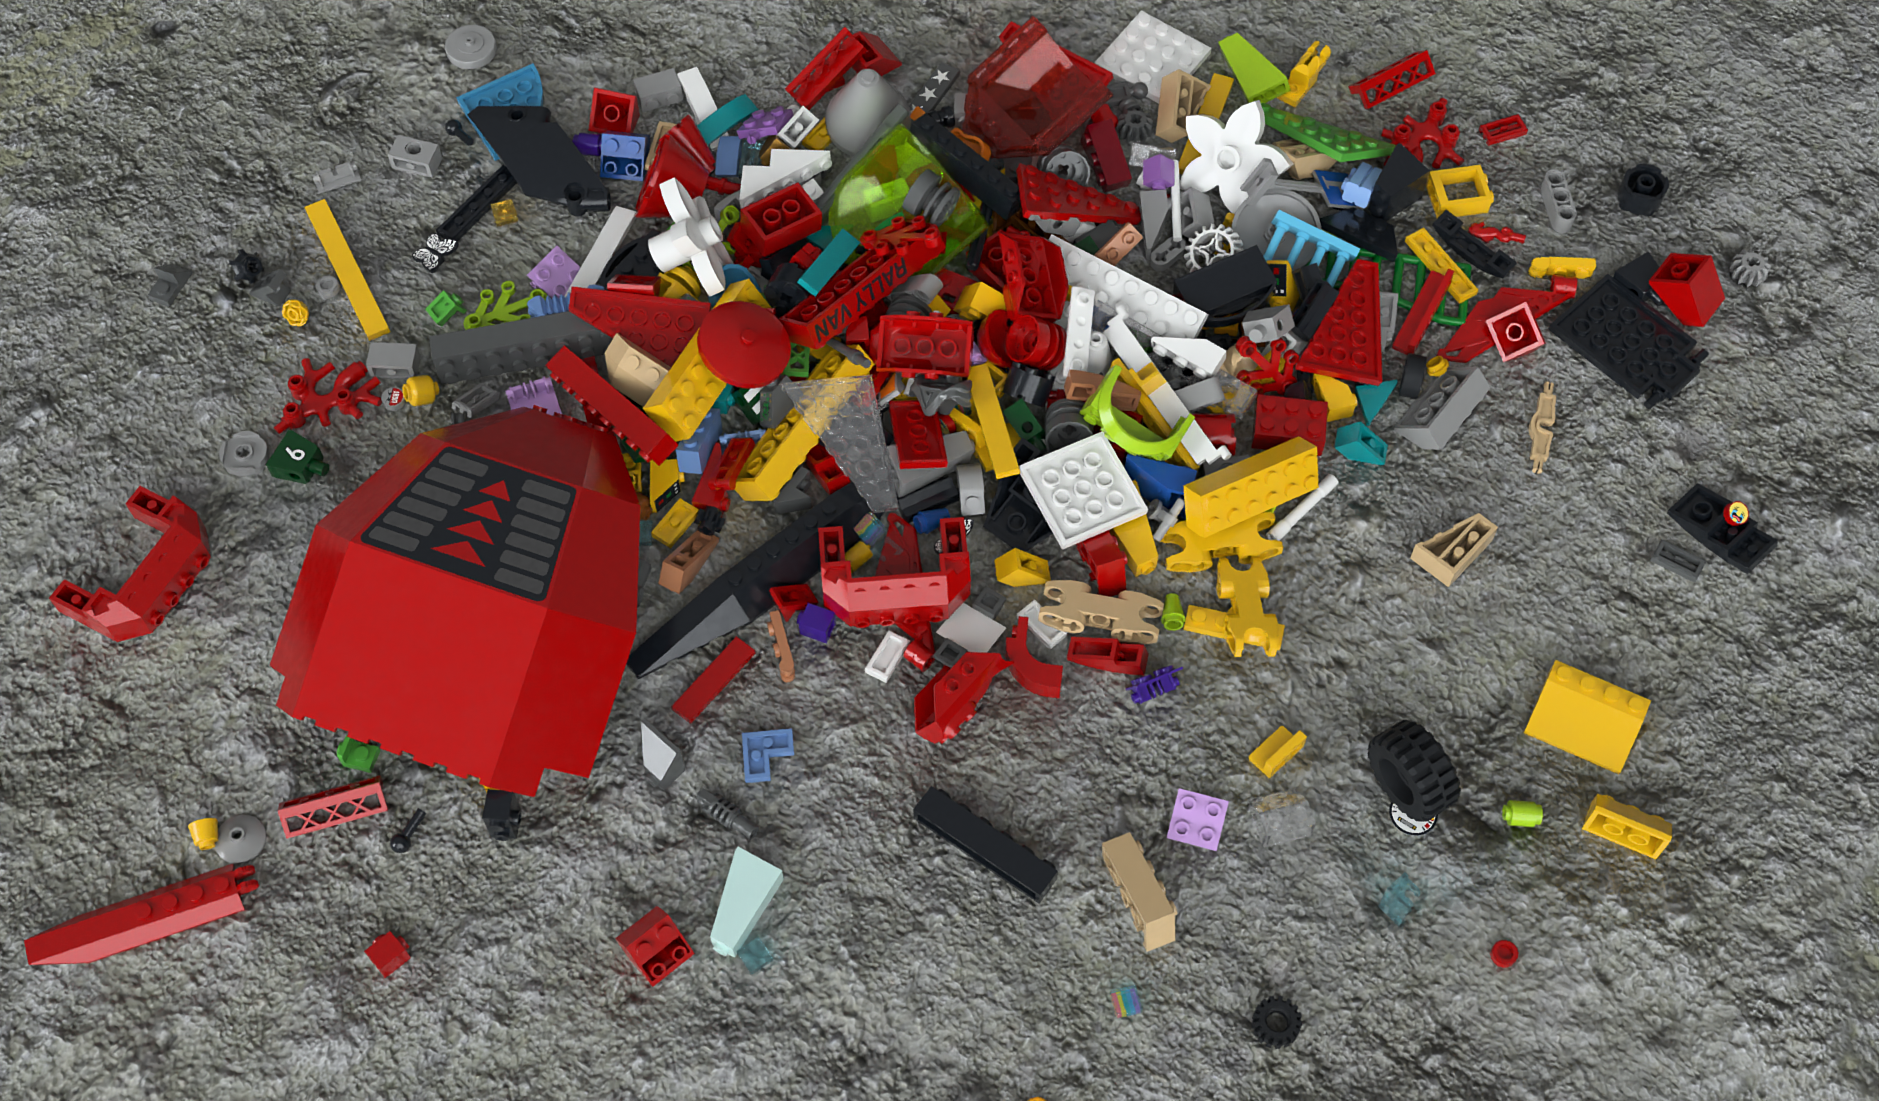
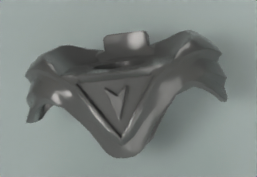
M919 375L913 379L914 383L910 386L909 396L918 398L923 413L926 416H933L937 410H939L940 414L949 415L956 405L965 408L971 407V380L962 381V377L946 376V378L939 376V380L924 379L925 375Z

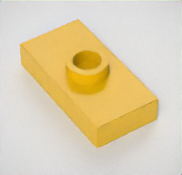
M679 498L652 530V537L671 549L695 521L699 509Z

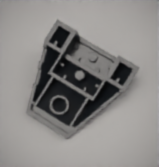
M1021 438L1013 448L1018 466L1043 456L1038 448L1024 438ZM1017 474L1000 478L983 527L1012 549L1017 548L1027 552L1052 535L1053 532L1038 505L1032 504L1025 498L1024 488L1026 484L1021 475Z

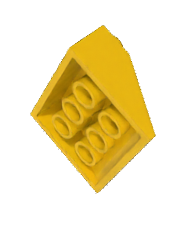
M1555 660L1548 672L1524 733L1620 774L1644 721L1651 700Z

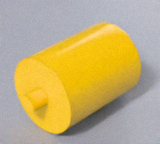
M859 541L845 553V561L850 560L851 573H854L873 557L869 544L866 545L864 542Z

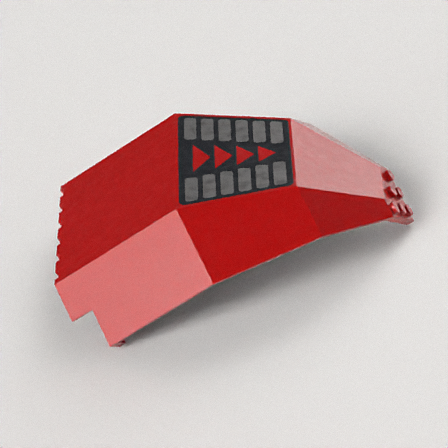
M536 405L533 406V409L520 407L420 433L316 524L270 662V666L285 676L276 706L291 717L301 721L305 717L316 720L315 726L336 732L337 728L348 731L347 737L366 744H369L370 740L381 743L380 749L397 755H402L403 751L414 755L413 760L431 767H435L436 763L447 767V773L464 779H468L469 775L480 778L479 784L490 788L535 797L544 768L589 778L637 628L640 503L616 436L608 434L607 428L584 422L571 416L554 412L553 416L546 414V408Z

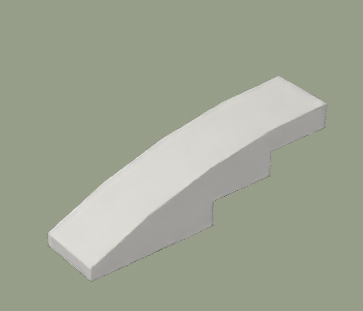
M697 67L677 73L679 82L686 94L687 102L695 115V121L697 124H700L718 110ZM726 132L722 136H729L728 132ZM720 137L710 144L711 151L718 149Z

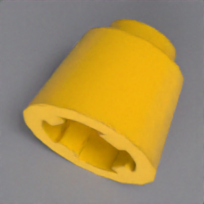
M204 818L188 825L194 845L198 846L200 850H208L216 846L215 842L218 841V821L216 818Z

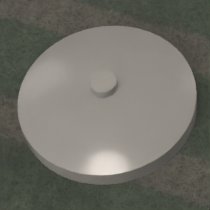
M1276 188L1267 190L1255 206L1247 205L1246 201L1248 198L1244 200L1237 209L1231 226L1233 233L1237 232L1239 235L1238 240L1243 241V246L1240 248L1245 250L1257 245L1263 256L1276 231L1275 225L1271 221L1278 210L1321 229L1320 219L1316 210L1304 197L1290 190ZM1290 232L1284 233L1272 260H1287L1297 239L1296 235ZM1309 241L1304 243L1292 270L1305 267L1312 260L1317 249L1315 244Z

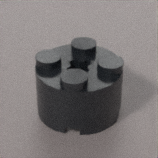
M1638 164L1632 169L1629 168L1618 189L1619 207L1623 211H1629L1633 214L1652 216L1659 209L1669 188L1667 176L1665 178L1661 174L1662 170L1651 164Z
M782 263L778 265L764 289L767 302L772 308L776 309V314L779 316H784L811 295L810 292L797 283L807 271L806 268L804 271L797 268L798 264Z
M1012 361L1002 392L1014 398H1022L1025 402L1045 407L1056 376L1032 366L1027 367L1024 364Z

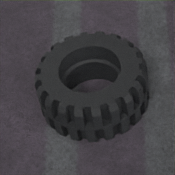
M1400 720L1371 739L1367 749L1371 769L1374 770V775L1377 781L1380 782L1383 791L1387 793L1390 797L1389 799L1398 806L1402 813H1406L1407 817L1418 822H1427L1458 801L1461 788L1459 787L1460 780L1456 775L1457 771L1451 764L1448 754L1444 752L1442 745L1421 724L1410 720Z

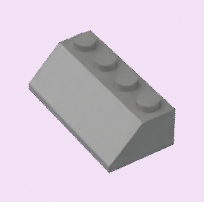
M1448 367L1443 375L1434 378L1397 423L1394 430L1422 449L1441 450L1491 387L1479 367Z

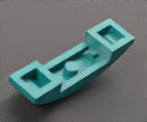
M743 94L713 112L698 124L697 127L710 148L711 143L738 123H743L749 119L752 113L759 109L746 94Z

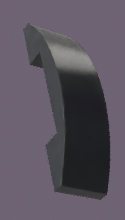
M1445 210L1432 226L1443 241L1460 257L1476 268L1499 278H1504L1516 266L1517 262L1499 249L1496 253L1461 228L1464 222L1448 210Z

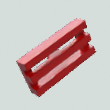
M1516 114L1480 125L1479 132L1483 133V139H1487L1486 144L1490 146L1527 135L1528 128L1520 115Z

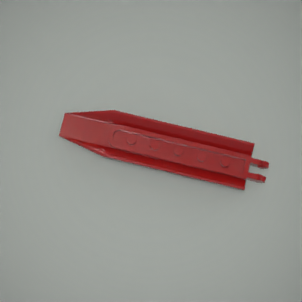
M233 863L78 915L24 940L28 964L91 963L244 911L245 908L240 898L241 895L256 890L259 884L258 880L254 879L239 884L237 881L255 874V867L247 865L234 870L235 866Z

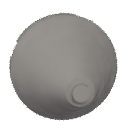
M863 69L830 100L825 113L827 134L839 150L854 157L895 106L900 104L910 114L884 144H895L896 148L903 145L908 137L911 127L910 107L902 94L875 70Z

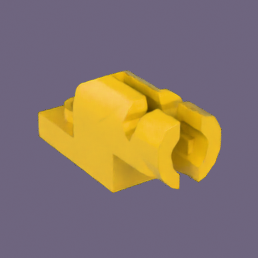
M1314 41L1290 72L1288 83L1291 91L1277 97V99L1295 108L1316 83L1320 70L1331 55L1330 47L1325 45L1320 52V56H1317L1318 51L1316 48L1319 46L1320 41Z

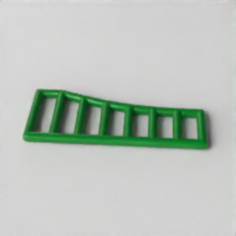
M1358 247L1360 248L1359 253L1352 262L1350 261L1349 271L1354 262L1359 259V256L1373 258L1372 262L1379 263L1380 278L1381 261L1387 259ZM1328 251L1325 278H1322L1323 281H1327L1337 259L1336 254ZM1398 253L1394 266L1391 293H1399L1397 306L1409 311L1425 283L1426 265L1418 256ZM1455 262L1465 275L1471 279V265ZM1404 263L1417 265L1413 302L1400 297ZM1337 280L1333 288L1339 290L1343 281ZM1445 294L1432 321L1438 324L1460 327L1466 322L1469 299L1459 304L1458 317L1444 315Z

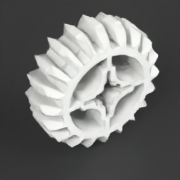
M1211 223L1210 230L1203 226L1202 233L1195 231L1197 237L1195 239L1189 238V242L1192 245L1185 246L1186 251L1189 252L1184 254V258L1188 260L1185 265L1187 268H1191L1190 273L1202 268L1198 261L1199 255L1206 258L1205 263L1208 266L1243 251L1244 249L1240 248L1243 246V241L1238 240L1239 235L1237 232L1233 233L1230 227L1225 229L1223 224L1216 228L1215 224ZM1223 239L1230 243V253L1223 250ZM1215 251L1219 253L1216 256L1214 255V257L1210 256L1212 253H1215Z

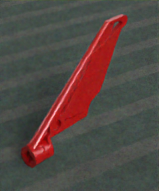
M1553 274L1550 292L1501 287L1493 298L1478 301L1467 316L1466 322L1460 326L1447 346L1439 349L1436 356H1442L1443 359L1451 362L1467 363L1496 345L1486 320L1528 301L1534 317L1537 319L1569 298H1575L1577 277ZM1461 350L1457 356H1448L1446 354Z
M889 513L887 517L889 527L875 576L923 573L916 529L897 514ZM895 522L904 526L903 536H901L895 526ZM919 621L915 624H906L905 622L894 623L915 639L906 648L903 657L914 664L919 670L925 672L934 663L933 655L936 653L930 621Z

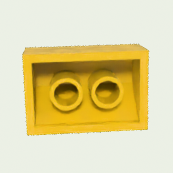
M1598 793L1589 806L1582 826L1583 830L1653 859H1657L1672 838V824L1666 822L1662 817L1649 815L1633 805L1622 804L1615 801L1611 796Z

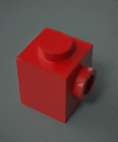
M391 931L378 936L372 945L364 951L384 978L388 977L411 958L406 951L410 946L401 935L395 937Z

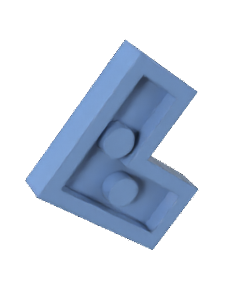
M792 728L742 733L746 783L771 781L769 758L794 755Z

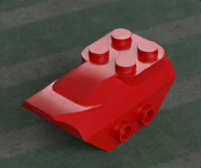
M1007 231L998 232L1007 282L1003 286V296L1010 320L1014 322L1022 315H1032L1051 323L1060 320L1069 290L1061 247L1044 237L1028 236L1022 233Z
M906 311V315L880 316L878 326L870 331L869 358L876 364V372L902 373L901 377L915 378L916 374L925 375L924 379L939 380V376L969 377L973 356V321L943 317V313L930 312L929 316H920V312Z
M966 652L951 668L944 665L914 697L915 733L934 744L938 742L942 744L948 738L951 740L960 732L961 728L959 726L964 721L968 722L977 713L975 710L977 703L987 691L993 676L1015 663L1014 660L1006 661L1002 659L1000 653Z

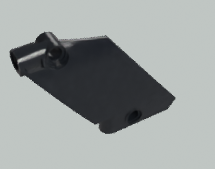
M477 106L468 113V117L497 153L525 196L565 205L573 216H582L587 210L590 212L610 211L611 196L609 187H604L596 173L557 122H550L551 111L543 106Z

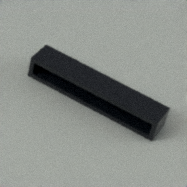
M927 113L912 122L906 142L1003 219H1009L1020 210L1019 186Z
M931 786L913 809V818L1040 904L1057 880L1058 871L1054 864L1046 859L1042 861L1035 856V853L1025 845L1020 846L1014 842L1012 836L1007 832H999L992 827L991 822L986 818H978L971 813L972 811L968 806L953 801L946 791L942 789L937 790Z

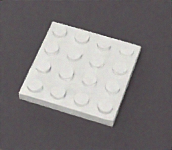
M1141 10L1094 64L1112 72L1113 79L1120 83L1127 82L1129 88H1132L1137 82L1146 84L1148 87L1146 97L1159 104L1162 77L1178 69L1193 75L1211 54L1212 48Z
M1104 432L1097 433L1019 466L1021 477L1062 550L1143 516L1148 512L1147 506L1110 442L1104 436Z

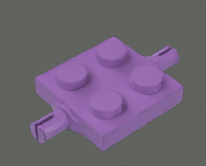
M777 106L769 112H764V110L755 111L737 130L739 139L747 138L749 144H755L761 137L777 135L794 116L792 109L784 110L782 106Z

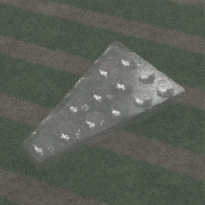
M872 375L784 382L781 386L782 391L786 392L794 403L795 409L803 415L804 421L813 433L817 434L825 444V449L835 458V462L846 477L849 476L858 488V493L866 499L867 505L873 513L896 511L899 506Z

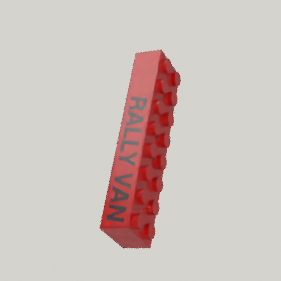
M911 219L905 221L906 227L912 224ZM926 223L925 228L911 233H924L926 229L932 227L937 228L938 231L939 229L936 224ZM907 241L910 252L905 255H898L896 249L889 242L887 243L890 251L886 255L878 256L875 249L866 251L831 278L816 297L812 294L779 319L788 333L790 342L816 350L824 347L826 342L832 337L840 334L850 323L857 321L861 314L872 309L880 299L890 295L894 288L905 283L913 273L920 271L927 262L938 257L939 253L946 248L944 241L941 245L934 248H927L924 241Z

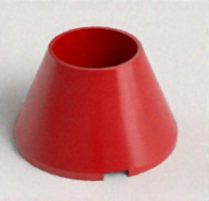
M668 133L663 135L656 149V156L649 166L635 210L638 211L634 214V217L672 218L664 202L659 184L674 177L684 186L692 199L698 196L702 197L709 172Z

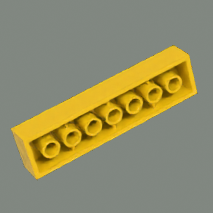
M750 279L731 283L713 307L714 309L718 305L732 301H744L754 303L763 308H771ZM699 329L643 407V410L650 419L668 433L675 442L692 437L727 385L726 382L717 378L702 361L697 345Z
M859 344L846 346L861 351L864 357L871 361L870 367L864 368L861 365H855L845 355L830 347L799 387L803 396L775 429L768 428L756 443L736 479L734 490L744 501H772L780 494V489L793 477V472L798 465L805 461L810 449L818 444L819 437L832 425V420L844 409V404L857 392L859 384L869 376L870 370L875 364Z

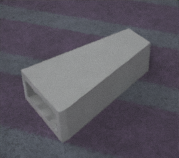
M961 431L943 435L948 460L946 468L900 469L896 446H887L884 462L899 498L955 471L956 465L969 464L975 452V444L972 439H969L967 432Z

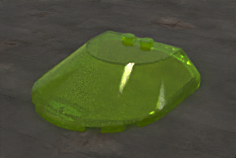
M898 124L848 171L834 192L835 197L829 210V226H831L832 238L834 239L843 228L860 241L859 239L865 231L874 230L883 221L899 212H903L906 220H912L915 217L904 210L902 205L908 191L925 170L930 169L941 176L940 187L947 182L951 183L952 188L957 187L961 191V195L956 207L949 218L938 228L940 233L947 231L945 254H940L935 259L930 260L920 271L913 273L911 276L922 274L936 275L987 230L989 225L979 208L930 150L903 124ZM854 250L844 263L849 265L861 255L856 254Z

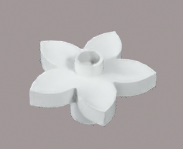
M1260 100L1243 105L1231 115L1226 125L1221 120L1210 115L1186 116V130L1193 147L1201 153V157L1191 161L1185 168L1180 180L1181 190L1186 191L1192 187L1205 192L1219 186L1220 196L1224 205L1230 212L1235 214L1239 206L1249 197L1247 192L1241 191L1240 187L1263 158L1272 160L1278 175L1294 165L1288 155L1279 147L1259 142L1265 127L1264 111Z
M675 177L659 184L664 202L675 224L669 230L648 240L649 250L656 265L662 272H667L692 260L696 274L709 297L724 291L726 282L722 266L734 263L721 242L723 240L722 231L715 218L711 216L705 198L698 196L692 199L684 186Z

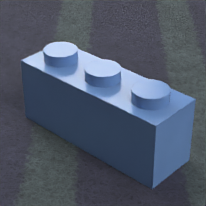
M710 408L692 437L679 442V446L676 448L679 472L703 473L714 445L718 442L719 436L723 432L720 409Z

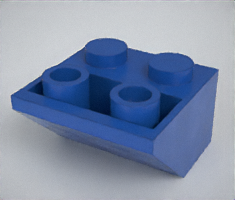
M616 131L602 133L600 177L644 181L646 174L645 163L650 151V135Z

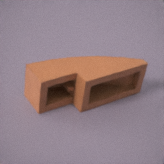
M1069 369L1064 384L1066 399L1086 401L1088 397L1095 393L1105 376ZM1116 380L1111 393V404L1119 410L1136 411L1141 398V391Z

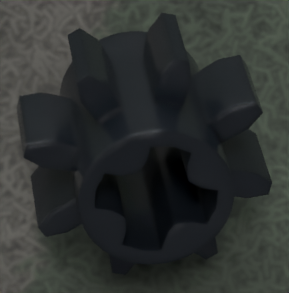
M706 506L705 510L699 509L694 523L699 524L697 527L699 532L712 536L715 532L720 533L726 519L721 517L722 512L718 508Z

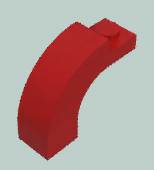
M1019 616L1018 625H1013L1012 638L1006 637V661L1014 660L1015 662L1008 666L1016 681L1030 692L1044 697L1060 698L1063 666L1045 664L1031 656L1026 646L1029 617Z

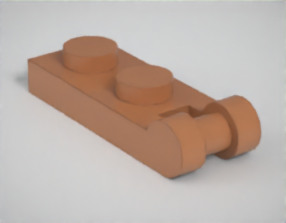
M779 610L769 612L771 622H767V628L770 637L775 636L776 643L772 645L775 657L781 658L779 664L781 679L784 682H791L795 679L794 662Z

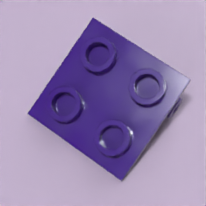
M1165 666L1153 671V677L1149 674L1132 680V686L1125 689L1126 691L1133 690L1134 694H1131V699L1134 704H1142L1145 701L1156 698V692L1161 696L1163 693L1175 690L1176 686L1179 685V680L1176 676L1172 677V673L1182 670L1183 667Z

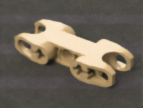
M1052 580L1046 582L1044 595L1061 604L1058 606L1041 607L1038 621L1069 633H1080L1084 630V626L1111 630L1112 638L1129 644H1152L1158 641L1160 629L1144 622L1142 619L1162 616L1164 603L1160 600L1134 591H1122L1119 593L1118 598L1092 594V589L1088 584L1074 580ZM1052 588H1056V589L1061 590V592H1059V591H1053V590H1051V589H1052ZM1147 606H1154V607H1156L1157 609H1151V608H1148ZM1045 615L1055 616V618H1050ZM1142 633H1150V634H1152V635H1151V636H1147V635H1144V634H1142Z

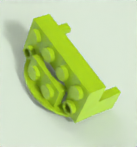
M1118 365L1113 366L1108 370L1095 393L1088 397L1079 413L1084 416L1083 419L1089 424L1100 426V430L1105 433L1104 436L1108 440L1115 442L1134 456L1143 455L1144 458L1155 461H1165L1171 458L1195 417L1191 413H1189L1187 418L1180 416L1167 439H1163L1111 404L1112 389L1122 370Z

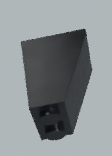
M1401 143L1396 145L1375 182L1368 208L1372 216L1388 221L1422 198L1430 170Z

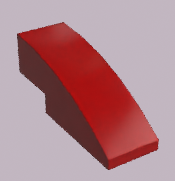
M818 443L810 449L806 455L805 463L828 495L851 483L848 473L840 466L835 454L829 448L823 447Z
M1071 637L1067 660L1095 669L1145 676L1149 653L1143 644H1122L1118 639Z

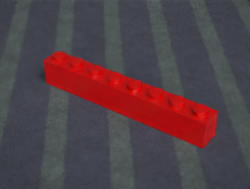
M565 345L545 365L551 371L549 376L559 385L563 382L562 387L571 396L575 392L574 398L583 406L588 404L586 408L595 417H598L600 414L599 420L609 429L611 426H614L612 431L622 440L626 437L625 443L634 451L639 448L638 454L648 463L653 460L660 466L679 446L668 433Z

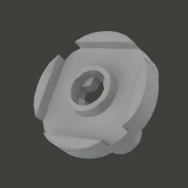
M251 431L237 432L233 434L234 438L228 442L227 440L224 441L219 451V457L229 474L248 476L259 474L263 471L264 465L269 458V448L257 433ZM244 450H248L249 454L247 456H239V454L244 453Z

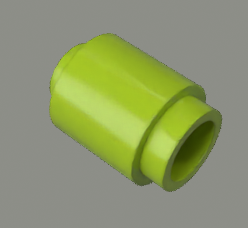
M1509 800L1507 805L1503 806L1502 817L1503 820L1507 821L1508 826L1534 827L1542 823L1543 809L1541 804H1536L1534 801Z

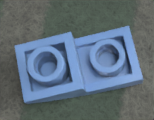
M720 136L715 169L717 177H739L742 139H739L738 136Z

